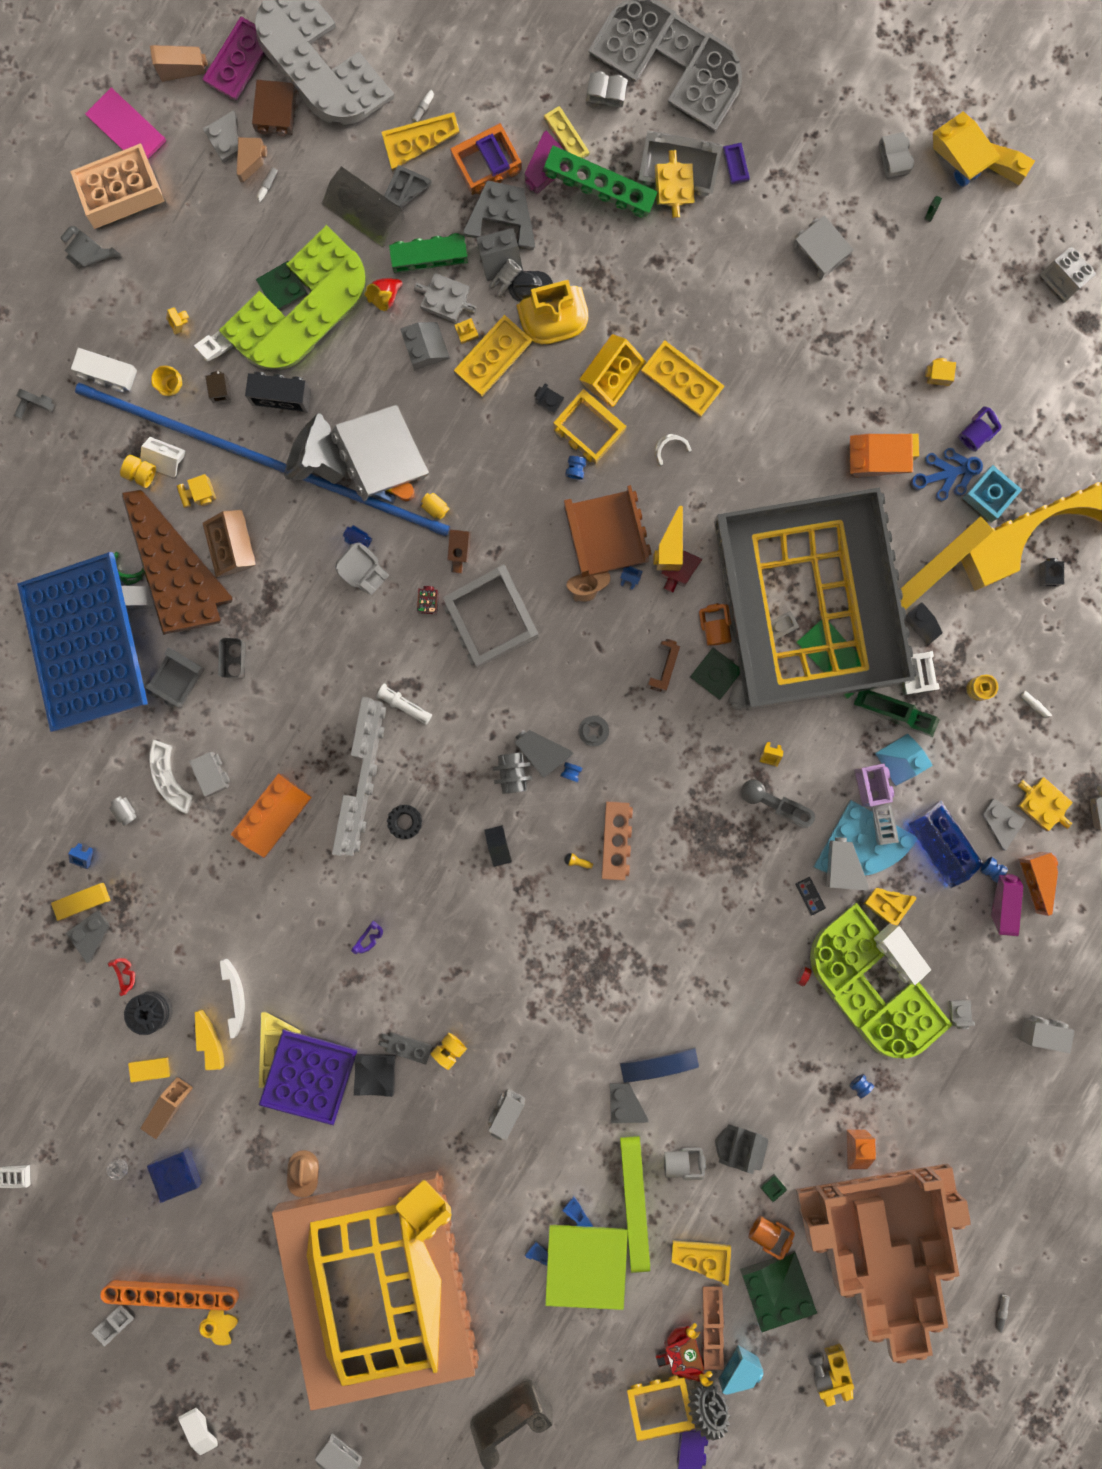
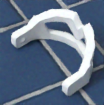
M667 434L661 437L655 446V456L659 465H663L661 450L669 440L677 439L682 441L687 451L690 452L692 449L688 440L674 434Z

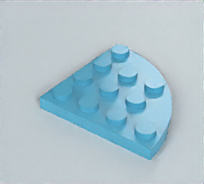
M850 800L813 867L827 873L829 840L835 841V837L847 838V842L853 843L864 875H871L891 867L903 858L914 846L918 837L896 825L899 842L877 845L872 811ZM879 819L880 823L889 822L886 819ZM890 826L881 827V831L890 829ZM891 833L883 834L882 837L889 838L891 837Z

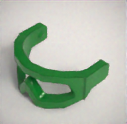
M115 552L114 554L115 560H117L119 557L118 552ZM143 568L135 574H123L118 571L120 581L125 585L136 584L143 579L145 574Z

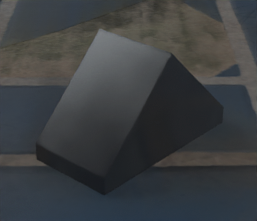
M503 825L485 829L487 846L493 867L511 863L512 859Z

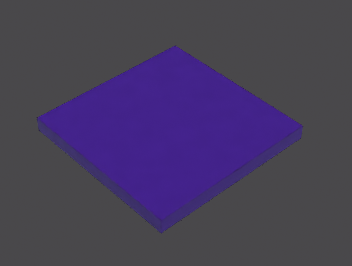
M282 1029L259 1100V1106L334 1126L357 1050Z

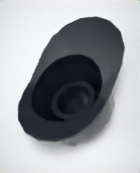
M521 271L508 289L512 298L521 302L531 297V289L553 284V280L545 272Z

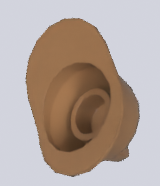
M609 572L581 577V574L567 581V588L572 592L575 602L591 601L596 597L598 591L608 586L611 576Z
M306 1150L298 1151L289 1160L287 1186L290 1192L297 1197H308L317 1188L319 1163L312 1152Z

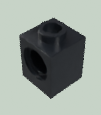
M1047 558L1046 561L1039 564V587H1059L1065 584L1064 561H1058V558ZM1049 568L1054 569V577L1049 574Z

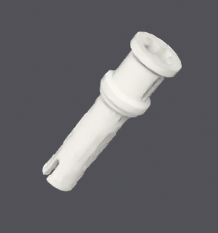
M384 683L376 695V699L380 698L390 704L391 708L397 707L423 724H428L432 714L401 697L400 692L396 693L389 689L387 684Z

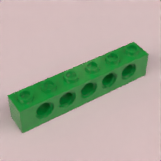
M552 145L542 170L548 178H558L569 187L576 186L585 194L591 195L592 193L598 196L599 200L603 202L610 201L617 208L633 211V215L641 218L643 216L646 217L650 213L658 192ZM560 164L567 165L569 171L563 172L560 169ZM577 172H583L586 175V179H579ZM595 180H601L603 187H597ZM612 188H619L621 194L615 195L612 191ZM630 195H635L638 202L633 203L630 200Z

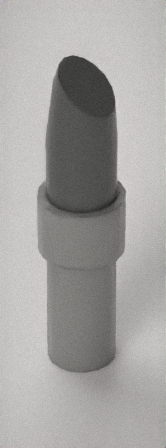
M1002 1295L1000 1308L997 1312L996 1329L1000 1333H1002L1008 1314L1007 1309L1010 1297L1007 1295Z

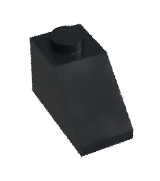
M923 602L916 605L906 614L905 621L928 646L943 633L936 617Z

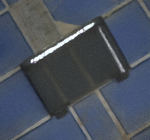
M522 1380L472 1417L470 1429L484 1469H493L499 1463L500 1454L496 1446L524 1425L528 1424L530 1429L536 1433L544 1432L553 1425L552 1406L533 1380Z

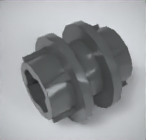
M522 753L498 755V766L492 767L493 771L500 770V779L494 780V784H501L502 794L527 791L526 781L532 780V776H525L524 767H530V762L524 763Z

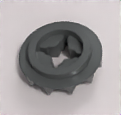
M589 716L581 722L579 736L585 744L599 746L607 740L609 726L603 718ZM588 724L593 728L600 725L597 731L600 737L594 734L588 737L590 733Z

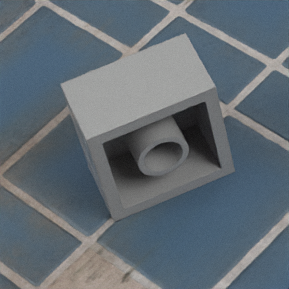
M1031 1015V1019L1024 1017L1020 1040L1031 1046L1071 1053L1075 1030L1068 1028L1069 1024L1062 1023V1021L1050 1019L1049 1022V1020Z

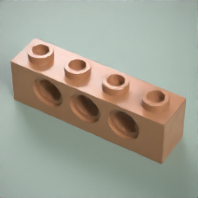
M606 802L602 879L625 880V877L629 876L630 865H626V858L630 857L631 846L627 845V840L631 838L632 826H628L629 818L632 819L633 807H629L630 803ZM616 816H621L624 820L621 827H615L613 824V819ZM616 835L621 836L623 839L622 844L618 847L612 844V838ZM614 855H620L622 859L621 863L617 866L611 863V858Z

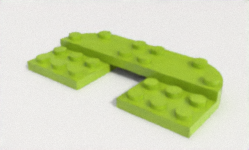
M327 225L286 264L312 291L285 317L258 291L219 329V332L250 363L261 369L281 371L298 364L340 320L342 321L358 305L363 296L365 270L360 257Z
M854 903L816 935L810 952L813 973L822 987L874 1051L890 1058L904 1059L914 1057L926 1050L953 1025L919 982L916 985L908 984L887 1003L883 1001L863 975L885 956V954L878 950V944L873 939L880 932L859 905Z

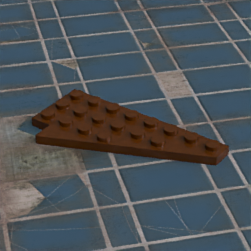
M142 490L122 493V499L163 635L219 624L221 620L216 606L232 603V596Z

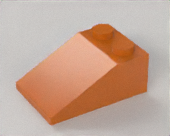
M861 434L850 436V474L854 477L913 473L912 434Z
M1037 852L1019 858L1018 860L1036 913L1046 916L1052 915L1058 877V860L1056 856L1050 852Z

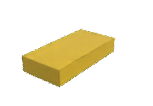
M168 1057L128 1063L130 1082L171 1076Z

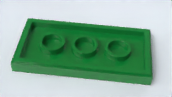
M822 620L796 642L801 649L826 645ZM829 622L832 643L847 642ZM853 647L834 650L840 670L861 667L858 653ZM827 651L806 654L822 673L833 671ZM854 693L843 694V696L848 699Z

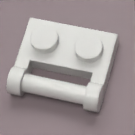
M933 651L913 654V657H911L912 665L916 667L917 676L914 677V681L903 684L905 695L939 689L932 661L934 657ZM921 659L925 660L929 685L924 684Z

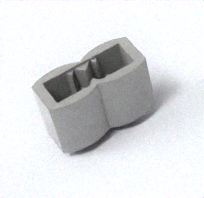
M601 71L590 73L586 101L595 104H606L612 107H623L627 79L621 75L608 76Z
M904 132L884 136L879 141V149L887 178L909 174L914 167V158L912 155L910 156L908 151L910 141Z

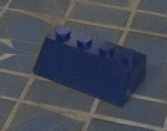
M942 800L917 815L908 823L912 833L916 835L922 848L928 853L932 863L937 867L950 888L968 881L984 865Z

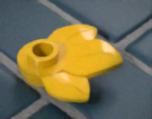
M210 1310L207 1318L200 1323L199 1332L203 1337L211 1338L216 1345H229L232 1340L228 1332L235 1328L238 1320L233 1315H224V1310ZM206 1325H211L213 1329L208 1330Z

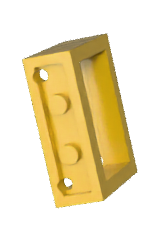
M585 389L576 396L553 422L554 432L561 438L564 436L574 450L579 449L583 453L582 456L589 463L594 462L595 464L626 431V425ZM582 403L615 431L596 454L563 426Z
M672 1376L668 1378L669 1381L661 1383V1379L650 1381V1385L642 1387V1384L630 1386L631 1389L627 1390L637 1442L695 1430V1424H692V1416L689 1415L691 1410L688 1406L690 1401L685 1378ZM680 1386L688 1421L641 1431L634 1396Z

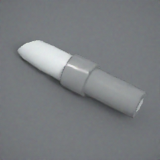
M429 90L423 100L420 101L417 110L411 118L413 122H418L423 113L428 109L429 103L433 98L432 90Z
M273 167L269 170L258 191L257 199L259 203L272 186V182L278 172Z

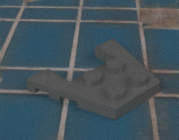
M487 181L462 232V236L480 237L482 220L519 227L518 247L533 250L535 248V241L524 188Z

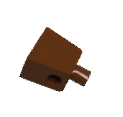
M450 529L447 560L452 561L451 572L462 573L463 562H468L472 533L470 531ZM458 548L462 550L460 557L456 556V549Z

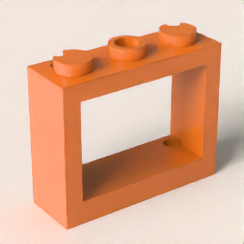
M501 123L450 148L451 157L472 195L476 193L481 194L487 181L502 183L503 179L509 176L514 177L522 170V162ZM493 133L496 141L500 140L512 162L509 164L510 169L494 177L490 174L473 183L461 159L479 151L476 141Z

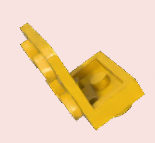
M425 1180L419 1182L396 1204V1210L416 1229V1237L421 1243L425 1239H430L440 1225L444 1226L447 1224L452 1215L451 1207Z

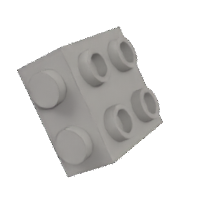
M507 1089L506 1093H501L497 1101L498 1109L497 1111H492L487 1123L490 1125L489 1132H491L492 1137L498 1140H502V1138L507 1140L524 1106L525 1098L509 1089Z

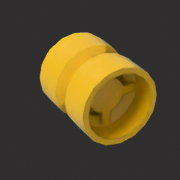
M131 454L125 458L120 469V477L129 481L135 480L137 485L144 488L150 486L156 473L155 465L146 461L142 462L140 458Z
M988 674L974 677L967 684V694L975 701L990 699L997 694L998 682L993 676Z
M448 1032L441 1040L442 1045H437L430 1053L447 1070L456 1063L455 1058H460L467 1050L466 1046L458 1038Z

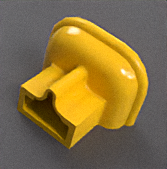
M569 280L531 289V297L522 300L516 305L523 331L533 339V342L541 345L573 338L586 328L588 322V310L582 288L570 286Z

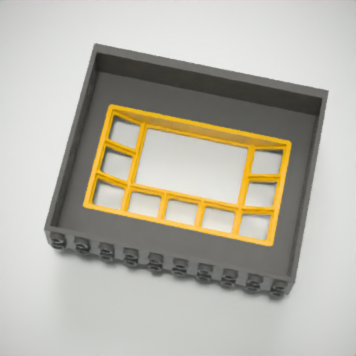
M880 487L717 514L714 526L746 710L903 685L915 680L914 677L917 676L916 667L912 665L911 661L913 650L908 645L907 639L910 637V633L904 623L906 611L901 606L903 595L901 588H898L897 584L899 572L894 567L896 556L895 551L891 550L892 534L887 529L889 517L887 511L884 512L885 495L881 493ZM837 527L838 551L817 554L815 530ZM808 532L810 555L789 559L786 536ZM780 536L782 560L760 563L758 540ZM839 557L843 581L822 584L818 560ZM811 562L826 645L776 653L762 570ZM845 587L849 610L828 614L823 590ZM850 617L854 640L833 644L828 620ZM856 647L861 667L840 670L834 650ZM827 651L833 671L810 674L805 655ZM799 656L804 676L782 679L777 659Z

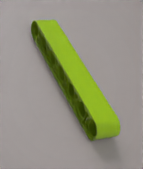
M640 1136L621 1137L620 1145L631 1273L651 1272Z

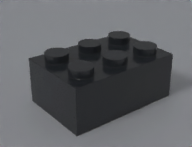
M257 371L254 374L248 373L245 397L252 406L308 413L311 389L303 378L293 376L290 379L280 374L267 376L265 373Z

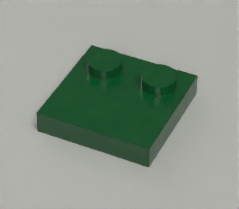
M289 261L256 279L266 298L279 311L308 295L300 279L287 267L286 264Z

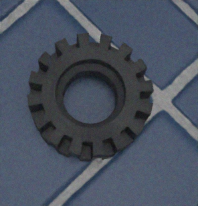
M410 805L394 807L388 814L387 827L396 838H412L422 828L420 812ZM403 814L409 815L412 819L411 827L406 830L401 829L397 824L398 818Z

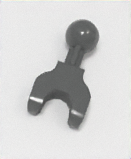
M748 780L741 788V796L747 803L757 804L762 802L775 809V814L802 828L810 827L815 821V813L811 809L786 797H783L781 800L767 793L764 785L758 780ZM807 814L809 821H802L800 815Z

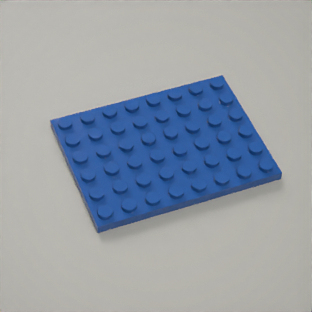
M108 552L17 583L50 732H56L148 704L114 553Z

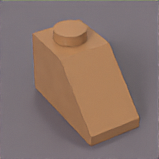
M238 137L237 176L240 182H245L264 165V158L267 157V146H264L261 138Z

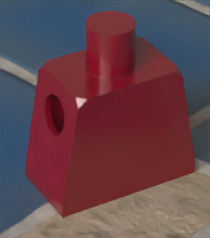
M683 550V564L680 571L661 570L660 576L667 579L663 589L674 593L677 584L685 587L700 565L702 558Z

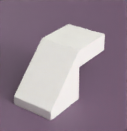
M197 1408L179 1416V1422L190 1446L199 1455L218 1446L217 1439L207 1430L206 1417Z

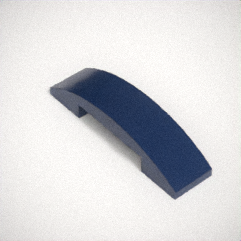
M690 1048L668 1055L622 1062L620 1067L623 1082L626 1083L689 1071L698 1068L699 1063L696 1049Z

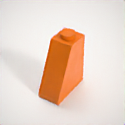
M866 1129L847 1130V1169H868L876 1159L875 1138Z

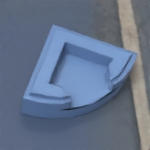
M385 491L374 494L376 498L394 504L396 499L393 494H388Z

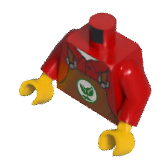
M692 1323L690 1327H676L664 1342L666 1352L656 1355L658 1367L670 1364L674 1375L701 1382L705 1387L710 1386L713 1381L708 1380L707 1377L709 1378L713 1374L711 1371L703 1373L704 1367L696 1343V1338L701 1332L694 1331L697 1324Z

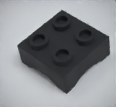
M356 1054L353 1096L375 1095L393 1097L395 1055Z

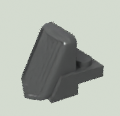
M728 1124L727 1128L715 1140L717 1155L720 1158L719 1163L753 1174L754 1170L762 1169L768 1139L759 1133Z

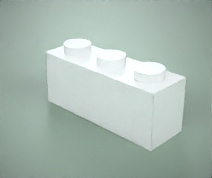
M81 348L77 349L71 367L77 378L86 381L89 378L101 386L108 384L112 386V389L123 392V390L130 392L137 373L133 365Z
M889 924L873 938L878 944V950L887 956L889 965L899 973L898 977L902 982L916 985L931 971L900 926Z

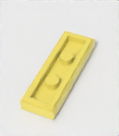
M560 106L544 115V120L565 151L583 159L590 155L587 147Z

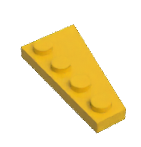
M455 113L382 131L392 171L397 169L398 165L402 166L457 135L459 128Z

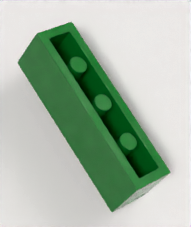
M459 233L450 234L448 237L433 236L427 240L417 238L413 239L412 242L406 243L397 241L389 245L394 273L468 263L465 237Z

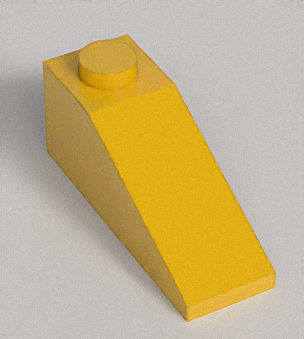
M991 143L1000 155V159L988 168L1020 185L1035 160L1017 150Z

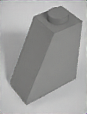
M121 586L127 610L155 608L149 586Z
M835 837V841L829 840L826 887L869 891V886L853 843L847 842V838Z

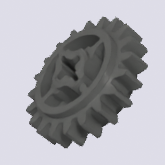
M702 1383L695 1384L694 1388L690 1390L692 1395L688 1396L691 1400L688 1406L691 1410L689 1415L692 1416V1424L695 1423L696 1431L700 1430L701 1437L706 1436V1440L711 1439L714 1441L725 1436L724 1433L728 1432L727 1426H730L728 1418H730L728 1414L729 1407L726 1405V1398H723L722 1391H718L717 1385L713 1386L711 1384L705 1387Z

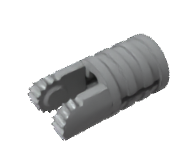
M508 259L488 286L492 289L500 280L504 282L497 291V294L501 297L518 273L521 272V267L513 260Z

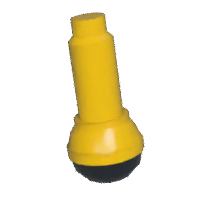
M568 853L564 857V862L568 866L577 865L587 869H592L593 863L578 858L574 853Z

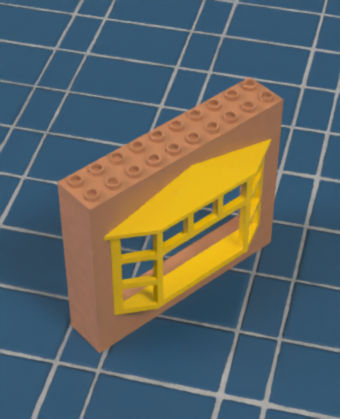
M438 1170L278 1203L272 1212L310 1411L475 1376L479 1356L477 1349L474 1350L475 1335L474 1331L470 1330V1311H466L467 1296L466 1291H462L463 1276L462 1272H458L459 1256L458 1252L454 1253V1245H456L454 1233H450L452 1221L450 1219L444 1226L440 1225L430 1239H425L421 1243L416 1237V1229L396 1210V1204L422 1180L427 1181L448 1203L446 1194L443 1195L442 1193L444 1187L443 1176L439 1175ZM399 1213L402 1239L380 1244L376 1218ZM369 1219L373 1245L350 1250L347 1224ZM340 1225L343 1252L322 1256L318 1230ZM403 1247L408 1271L386 1276L381 1251ZM374 1253L391 1341L340 1352L323 1263ZM410 1279L415 1303L393 1308L390 1302L387 1283ZM416 1311L421 1335L398 1339L393 1315ZM423 1343L428 1360L405 1364L400 1347ZM393 1349L398 1366L375 1370L370 1353ZM363 1355L369 1372L347 1377L342 1359Z

